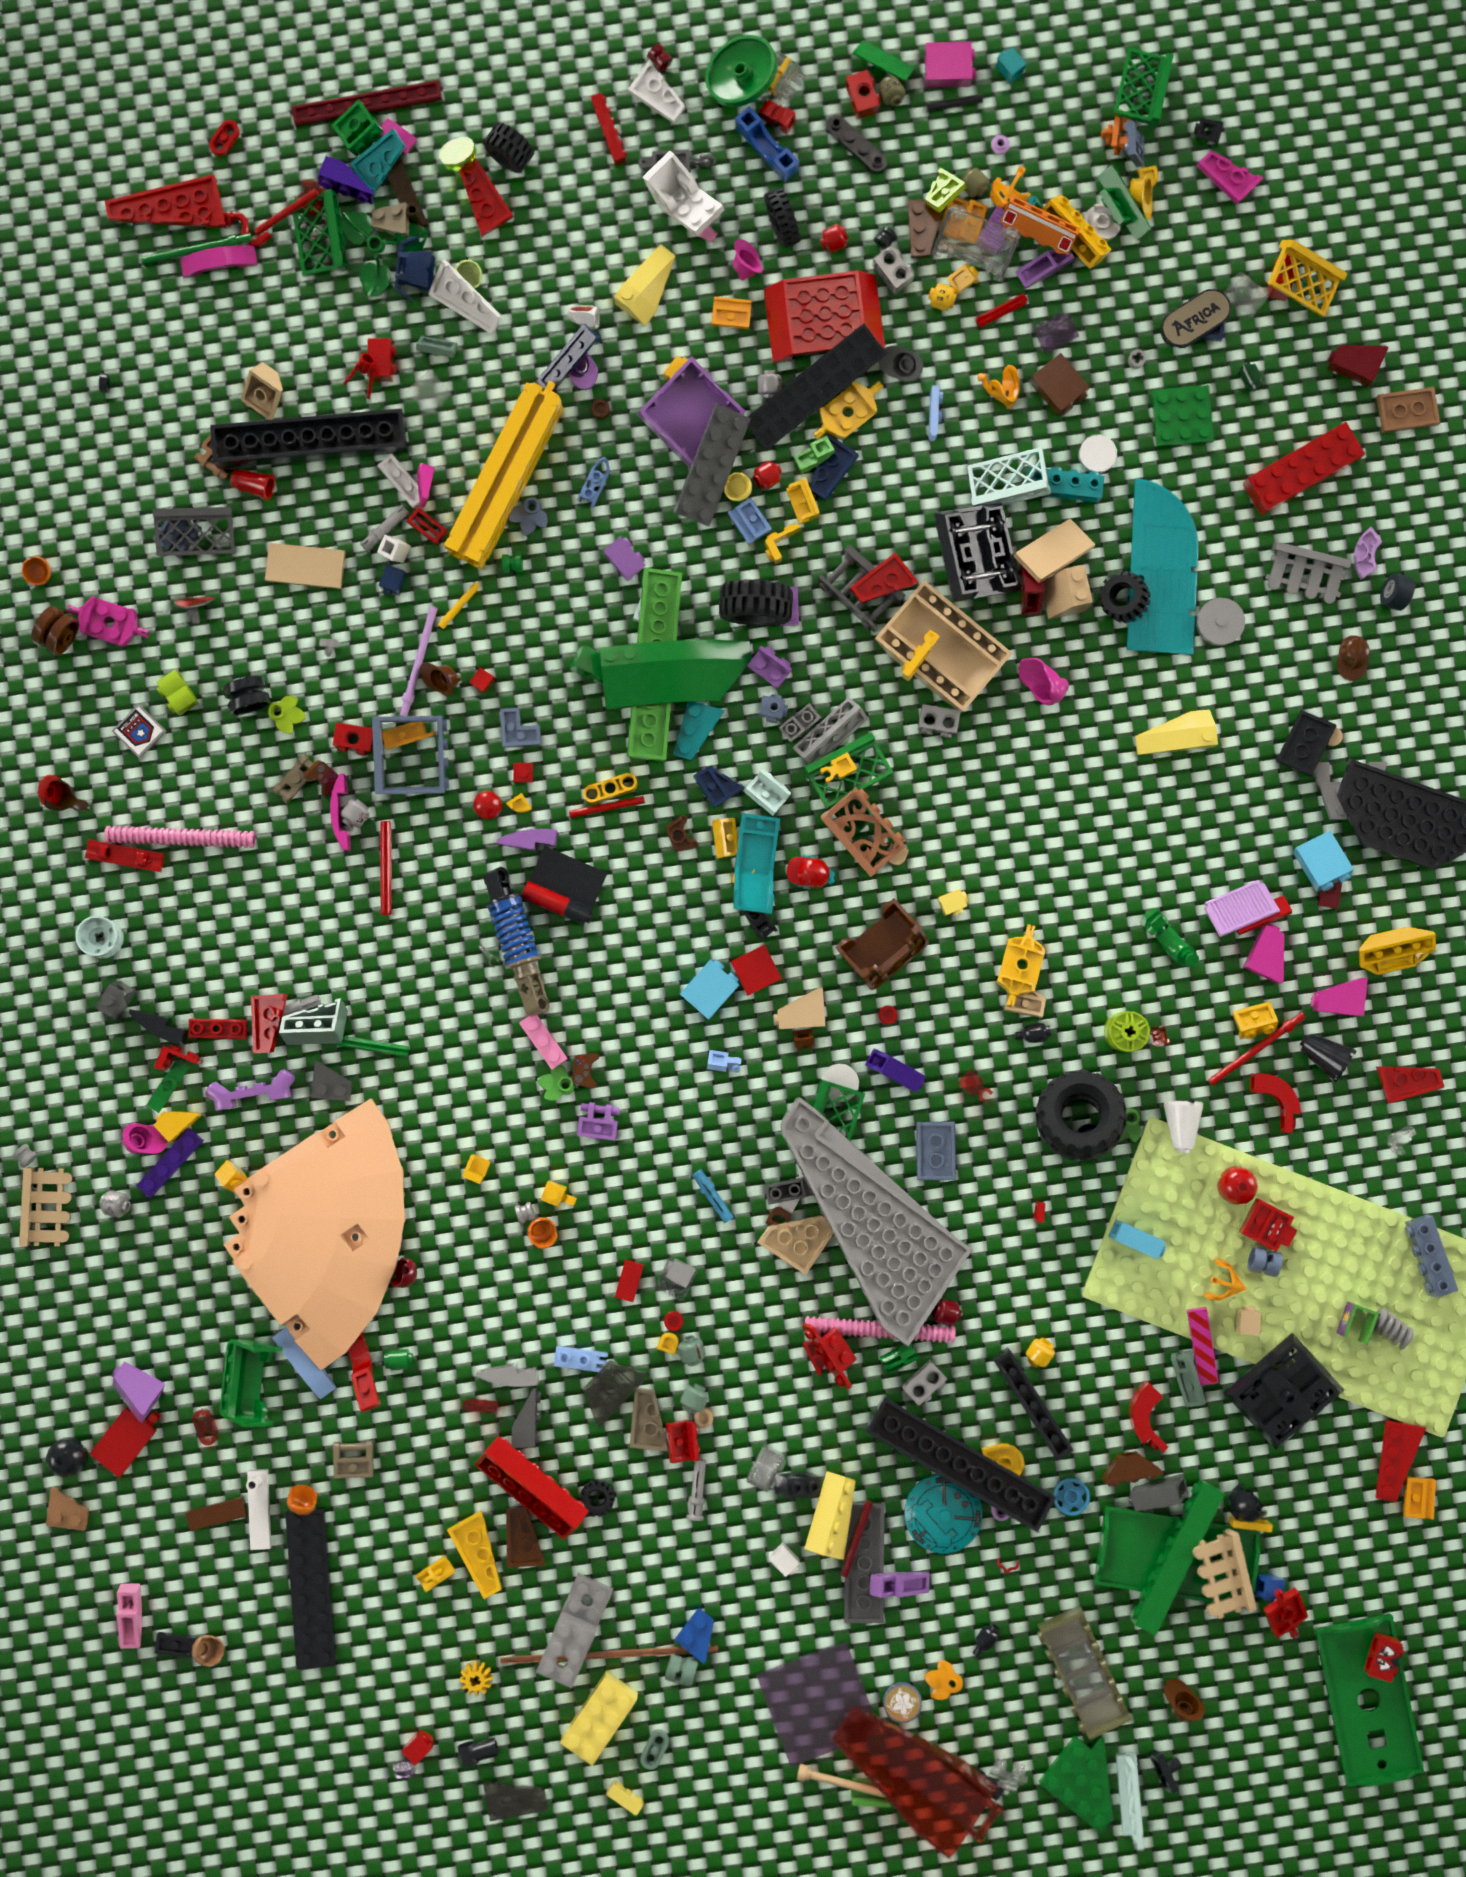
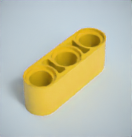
M625 773L587 786L584 789L583 796L589 804H597L635 791L638 785L637 779L633 774ZM625 779H633V786L625 787L623 784ZM607 785H615V791L607 793L605 791ZM595 790L598 793L597 797L592 800L587 797L588 792Z

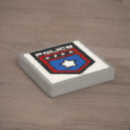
M140 704L112 730L138 758H141L167 732Z

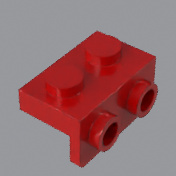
M682 1420L666 1423L670 1463L674 1464L689 1460L699 1461L698 1428L695 1422Z

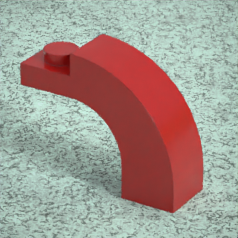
M1251 1073L1250 1092L1266 1093L1274 1097L1280 1106V1132L1293 1133V1129L1296 1126V1119L1293 1117V1113L1301 1114L1300 1103L1294 1090L1284 1080L1276 1076Z
M1145 1380L1135 1391L1129 1407L1130 1423L1134 1433L1143 1444L1148 1441L1156 1451L1160 1449L1164 1453L1169 1447L1152 1430L1149 1420L1151 1410L1163 1396Z

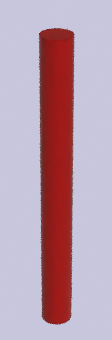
M313 189L254 229L255 233L259 236L319 196L318 191Z
M644 796L570 810L569 815L570 818L644 804L645 800Z

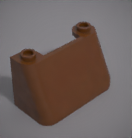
M895 898L883 905L881 912L883 917L855 940L843 938L835 947L870 990H874L882 985L925 949L929 943L922 927Z

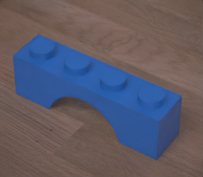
M750 106L735 118V128L784 183L799 171V160L788 148H783L774 141L766 130L762 119Z

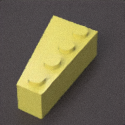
M826 1472L805 1545L806 1550L844 1560L856 1480Z

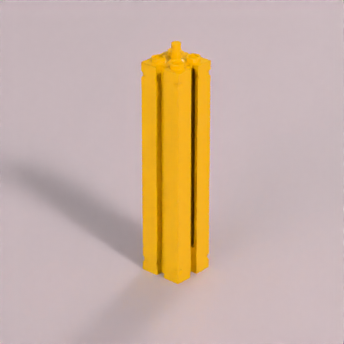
M549 381L545 390L542 391L543 388L540 385L526 382L523 392L520 394L450 532L449 538H447L444 544L449 555L462 561L464 560L483 571L486 561L489 560L512 510L516 506L558 423L559 417H561L564 411L560 396L552 392L556 385L555 383Z

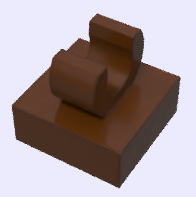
M812 1028L793 1031L794 1043L798 1051L801 1052L802 1046H808L809 1051H811L812 1045H814Z

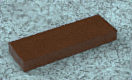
M243 1496L185 1512L190 1531L248 1515Z

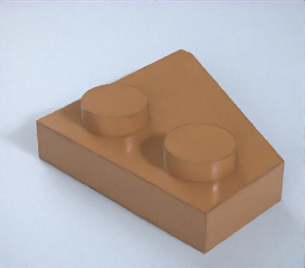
M52 1487L46 1526L86 1530L89 1509L82 1504H78L72 1497H67L61 1493L59 1488Z

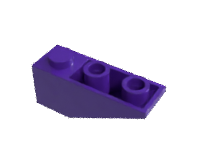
M325 156L318 173V185L324 189L339 192L343 196L358 199L362 203L373 205L374 192L344 162Z

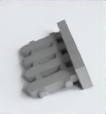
M1281 542L1273 543L1272 551H1275L1276 555L1271 556L1270 560L1274 561L1270 575L1266 574L1265 577L1268 580L1269 589H1278L1280 584L1283 583L1287 584L1286 591L1288 594H1296L1299 588L1305 589V597L1308 599L1315 598L1318 592L1323 593V601L1327 604L1333 603L1336 597H1340L1341 592H1338L1341 578H1345L1347 574L1343 573V571L1350 568L1352 560ZM1288 555L1295 556L1294 560L1288 559ZM1311 560L1313 564H1307L1306 561ZM1286 564L1292 565L1289 579L1282 578ZM1325 564L1331 565V569L1325 568ZM1304 569L1311 570L1307 584L1301 583ZM1323 573L1329 574L1326 588L1319 587Z

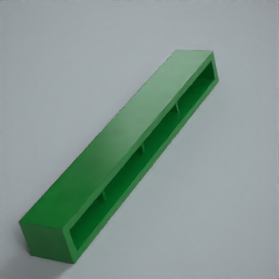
M1201 1479L1193 1485L1192 1495L1184 1503L1182 1509L1184 1512L1181 1518L1176 1520L1172 1536L1170 1535L1166 1540V1549L1163 1554L1159 1555L1155 1571H1152L1149 1575V1584L1146 1589L1142 1590L1139 1597L1140 1602L1131 1612L1133 1624L1155 1636L1194 1559L1193 1549L1199 1546V1541L1203 1540L1225 1495L1221 1489Z

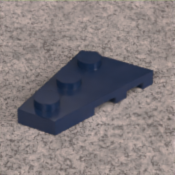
M829 434L827 437L835 452L818 465L810 486L811 492L825 502L859 457L857 452Z

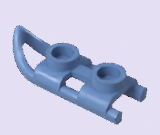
M605 457L594 464L577 498L578 502L582 498L592 502L590 506L594 508L609 476L610 466ZM602 462L606 463L605 475L600 471H596V468ZM598 484V485H600V487H599L598 491L596 492V491H594V489H595L596 485Z

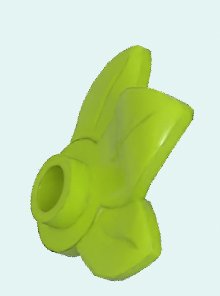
M285 696L280 702H275L268 708V715L276 722L277 728L287 734L293 733V724H298L306 719L305 713L296 707L298 698L295 696ZM277 709L281 710L280 715H275Z

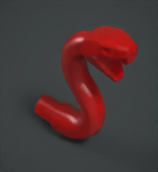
M240 212L224 213L225 220L228 222V228H231L233 221L237 219L242 224V235L249 234V221L244 214ZM266 231L257 238H253V241L246 243L250 246L260 247L266 244V241L272 238V236Z

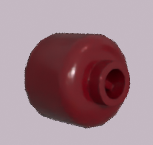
M941 1298L931 1314L937 1323L953 1326L961 1319L962 1311L956 1301Z

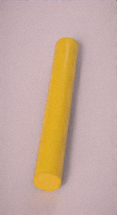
M474 582L438 625L444 629L481 586Z

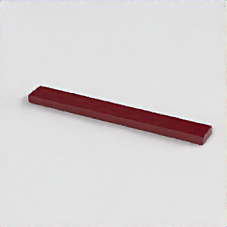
M439 80L294 105L291 106L294 125L298 127L337 120L358 99L370 113L443 101Z

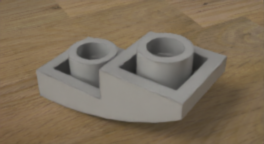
M809 703L783 723L779 729L792 742L817 723L821 716Z

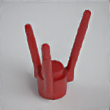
M362 353L355 367L343 382V385H347L357 370L363 374L370 372L367 399L371 397L374 373L377 369L374 366V357L368 353Z

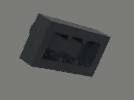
M1155 1749L1148 1754L1164 1790L1171 1794L1179 1791L1172 1776L1173 1773L1182 1769L1179 1759L1175 1757L1166 1762L1163 1753Z

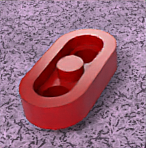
M226 120L219 126L209 141V148L215 156H225L240 136V129L237 123L232 120Z

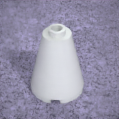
M1188 1101L1164 1102V1110L1173 1149H1177V1153H1189V1150L1194 1148L1203 1103L1194 1102L1191 1104Z

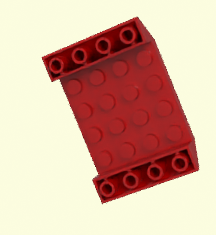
M859 270L784 279L764 288L773 364L791 362L792 356L828 352L863 323H865L881 347L885 349L876 275Z

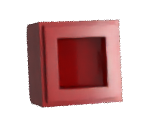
M479 668L469 683L485 694L496 678L484 669Z

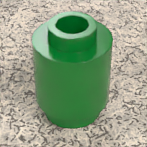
M409 1349L393 1350L384 1354L386 1369H410V1365L414 1363L413 1353H410Z

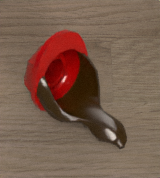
M47 775L40 781L37 794L40 803L47 809L63 811L72 808L78 812L90 811L87 801L77 799L72 787L61 778Z

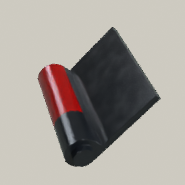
M544 846L530 881L527 882L522 892L521 899L585 926L586 923L590 924L594 913L591 911L608 873Z

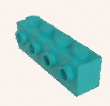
M1028 467L1026 471V477L1033 469L1032 467ZM1058 467L1046 469L1051 494L1044 495V497L1099 503L1102 499L1105 476L1097 472L1085 474L1079 470L1062 471ZM1036 470L1031 480L1035 482L1043 480L1042 473Z

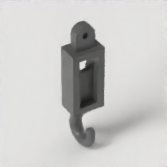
M684 149L652 151V156L641 157L638 161L639 167L642 170H650L657 164V160H661L671 151L688 172L691 173V165L710 167L715 164L716 158L709 154L700 155V159L690 157V150Z

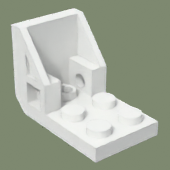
M671 151L643 176L657 205L666 214L697 236L725 210L722 204L698 188L693 176Z

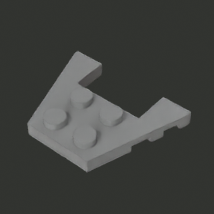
M1319 762L1314 771L1315 781L1320 788L1329 820H1348L1337 797L1341 782H1330V762ZM1368 762L1367 765L1385 771L1387 762Z

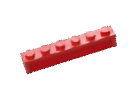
M602 92L591 96V102L616 166L626 162L627 154L622 149V140L618 138V129L614 127V118L610 117L611 110L606 106V97L602 95Z

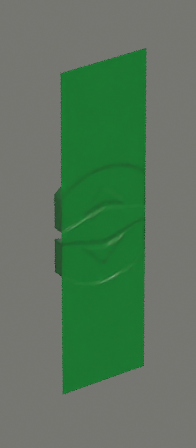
M176 1059L146 1105L159 1113L189 1069V1066Z

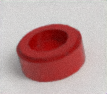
M677 1311L668 1312L664 1318L665 1327L670 1331L679 1330L683 1325V1316Z

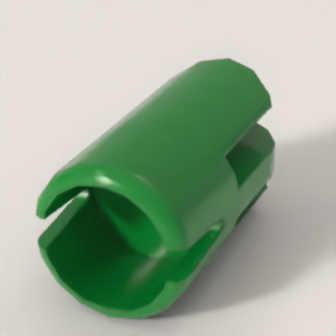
M910 1343L909 1346L903 1345L880 1356V1360L883 1362L887 1374H890L917 1361L918 1356Z

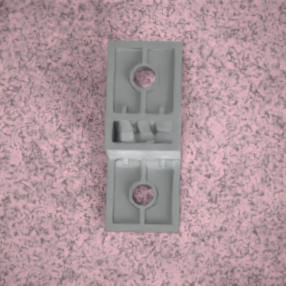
M580 1573L577 1574L536 1673L570 1688L573 1687L613 1588ZM583 1596H592L593 1602L588 1605L582 1601ZM564 1656L567 1658L568 1663L561 1666L557 1663V1658Z

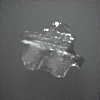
M996 1759L993 1769L989 1771V1777L1004 1781H997V1787L1003 1788V1795L1008 1796L1010 1790H1017V1785L1011 1783L1020 1785L1027 1783L1028 1777L1025 1776V1765L1014 1763L1012 1773L1006 1772L1007 1761Z

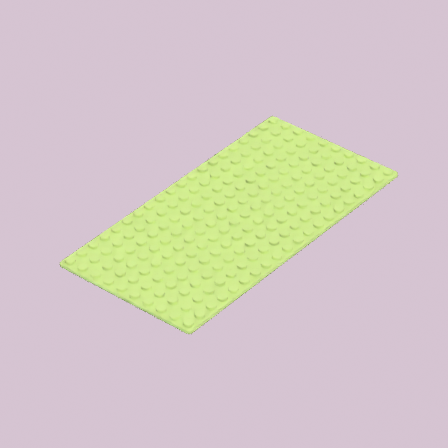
M1154 1117L1148 1118L1083 1289V1297L1191 1339L1187 1309L1206 1307L1213 1348L1253 1364L1258 1363L1288 1335L1293 1333L1345 1389L1338 1397L1403 1423L1426 1427V1432L1439 1437H1444L1466 1380V1239L1438 1229L1458 1291L1438 1298L1432 1297L1425 1291L1424 1277L1421 1276L1417 1268L1419 1264L1418 1259L1413 1255L1411 1239L1405 1233V1221L1413 1218L1200 1135L1196 1136L1194 1148L1189 1150V1153H1177V1149H1173L1168 1123ZM1239 1166L1253 1173L1258 1183L1257 1194L1253 1200L1242 1205L1230 1204L1223 1200L1218 1192L1217 1183L1221 1173L1227 1168ZM1256 1198L1294 1217L1290 1226L1297 1229V1232L1289 1247L1281 1244L1277 1251L1282 1253L1283 1259L1281 1270L1277 1277L1267 1276L1263 1271L1260 1274L1248 1271V1258L1254 1246L1266 1249L1267 1253L1271 1250L1239 1233ZM1115 1219L1165 1241L1164 1246H1166L1164 1255L1162 1257L1159 1256L1157 1260L1109 1238L1108 1235ZM1214 1259H1222L1226 1263L1231 1264L1241 1282L1247 1288L1246 1291L1221 1301L1206 1299L1207 1297L1203 1296L1204 1293L1207 1294L1209 1292L1221 1295L1230 1288L1219 1283L1213 1284L1211 1282L1213 1276H1217L1219 1280L1232 1283L1229 1270L1215 1265ZM1347 1301L1375 1312L1381 1308H1386L1388 1313L1394 1314V1318H1399L1401 1322L1407 1324V1327L1413 1329L1414 1335L1411 1342L1403 1350H1399L1400 1343L1393 1345L1394 1338L1389 1341L1386 1340L1387 1333L1381 1336V1328L1378 1331L1373 1330L1368 1345L1359 1342L1358 1338L1368 1312L1358 1308L1356 1309L1347 1337L1337 1334ZM1243 1306H1254L1255 1310L1261 1312L1259 1336L1243 1335L1235 1332L1237 1308L1243 1309ZM1275 1363L1273 1366L1277 1369L1282 1364L1277 1365Z

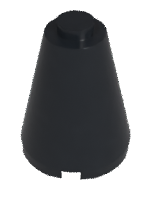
M1310 1034L1309 1037L1305 1035L1299 1044L1302 1046L1301 1051L1335 1083L1338 1081L1336 1075L1341 1077L1351 1062L1353 1056L1350 1054L1353 1053L1355 1055L1357 1052L1354 1048Z

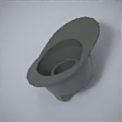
M894 345L884 349L887 355L878 361L883 373L906 382L914 381L921 375L923 363L917 353Z

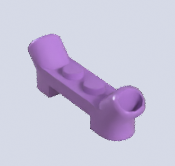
M283 1069L280 1070L271 1085H266V1082L256 1083L254 1088L247 1089V1086L235 1087L234 1092H230L219 1083L213 1082L206 1089L205 1095L214 1101L215 1111L237 1107L235 1099L269 1093L270 1100L291 1097L290 1086L294 1082L295 1076Z

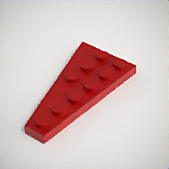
M214 174L104 201L107 217L110 222L227 228L218 184Z

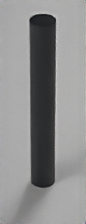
M983 95L926 104L927 112L983 103Z

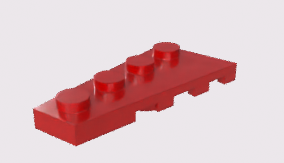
M1385 1420L1375 1494L1376 1499L1397 1501L1426 1427Z

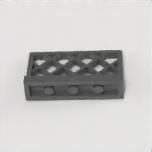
M232 507L152 509L157 556L235 553ZM209 519L217 520L214 523H212ZM220 519H228L229 528L224 533L215 526ZM172 520H178L175 524L170 522ZM181 520H186L192 525L185 534L176 527ZM200 520H207L211 524L205 533L195 526ZM158 521H167L172 525L166 534L159 530ZM213 527L222 534L215 543L206 536ZM174 528L183 535L176 544L167 537ZM193 528L202 534L196 543L186 536ZM228 531L230 534V538L225 535ZM224 536L230 541L231 550H222L216 544ZM204 537L213 544L206 551L197 546ZM165 538L174 545L169 552L160 551V543ZM184 538L193 544L189 551H183L177 546ZM215 546V547H217L219 550H212V549H213V547ZM196 547V548H198L200 551H192V550Z

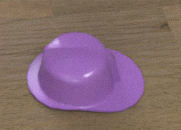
M586 353L568 376L578 388L589 389L597 381L598 368L591 356Z

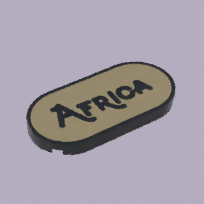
M1217 289L1202 291L1165 316L1161 325L1162 339L1171 347L1186 348L1226 322L1231 312L1229 298Z

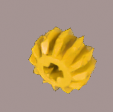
M474 1661L473 1666L468 1663L466 1669L461 1671L463 1676L460 1677L459 1682L464 1683L461 1687L462 1690L468 1688V1695L472 1691H474L475 1696L479 1695V1691L485 1694L486 1688H490L492 1685L490 1681L493 1679V1675L489 1674L491 1668L484 1669V1662L481 1663V1666H478L477 1661ZM475 1676L479 1677L477 1681L473 1680Z

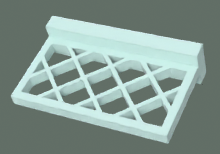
M1042 447L968 466L973 507L1002 503L1004 506L1051 494ZM1039 454L1040 459L1036 465L1028 462L1032 455ZM1016 459L1022 461L1017 470L1009 466ZM1000 464L1004 467L997 475L991 469L994 465ZM1025 464L1033 468L1027 477L1020 473ZM982 469L985 472L980 479L974 477L973 470ZM1007 469L1014 473L1009 481L1002 478ZM1037 470L1042 473L1043 480L1035 482L1031 480V477ZM988 474L995 477L990 486L983 482ZM1017 475L1025 479L1020 486L1012 484ZM1000 480L1006 485L1003 490L997 491L994 489V486ZM980 485L987 488L984 495L977 496L976 490Z
M1135 1752L1117 1753L1116 1765L1122 1833L1124 1836L1131 1835L1137 1849L1144 1850L1137 1756Z

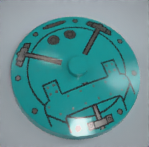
M933 1474L920 1480L911 1489L905 1502L904 1517L909 1533L920 1546L931 1552L946 1554L959 1551L974 1540L982 1523V1506L979 1498L938 1474Z

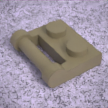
M367 1441L366 1443L347 1444L334 1442V1478L373 1477L374 1442ZM342 1451H366V1456L341 1457L340 1453Z

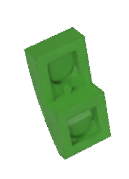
M825 436L810 443L809 449L793 457L801 474L824 462L835 450L828 437Z

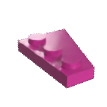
M1210 151L1197 164V167L1236 205L1263 180V177L1250 174L1248 169L1233 165L1229 159L1213 151Z

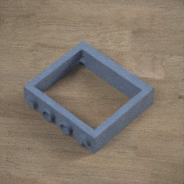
M444 715L372 717L375 794L445 793L446 789H449V777H446L445 769H449L448 758H445V750H448V739H444V731H447V719H444ZM382 722H437L439 786L385 787Z

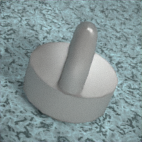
M320 639L319 647H325V655L327 657L331 656L332 649L338 648L339 641L335 639Z

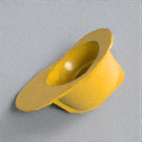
M1148 172L1143 178L1132 179L1129 191L1138 206L1143 208L1145 218L1150 220L1152 216L1153 175L1151 172Z

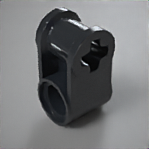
M745 911L746 919L762 942L769 934L778 931L765 913L759 912L757 919H751L748 914L749 911Z

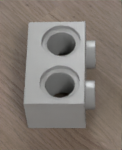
M891 245L873 258L872 266L895 295L913 282L914 270L909 264H905L898 249L895 250ZM891 259L894 263L886 264L884 260ZM902 274L905 278L898 279L896 275Z
M923 704L917 730H922L921 733L933 735L934 732L940 733L941 737L951 738L957 734L960 711ZM931 716L934 719V724H926L924 718ZM945 719L951 720L953 727L946 728L943 725V721Z
M929 1359L901 1386L919 1406L921 1403L923 1405L932 1398L931 1394L935 1390L940 1391L946 1385L945 1381L947 1378ZM930 1373H937L938 1378L936 1381L930 1382L928 1381V1375ZM922 1386L924 1388L923 1393L915 1395L913 1393L914 1388Z

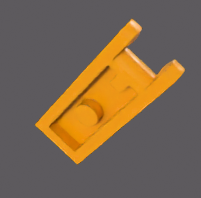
M411 722L384 730L383 741L386 750L435 736L436 733L434 731L427 733L425 722Z

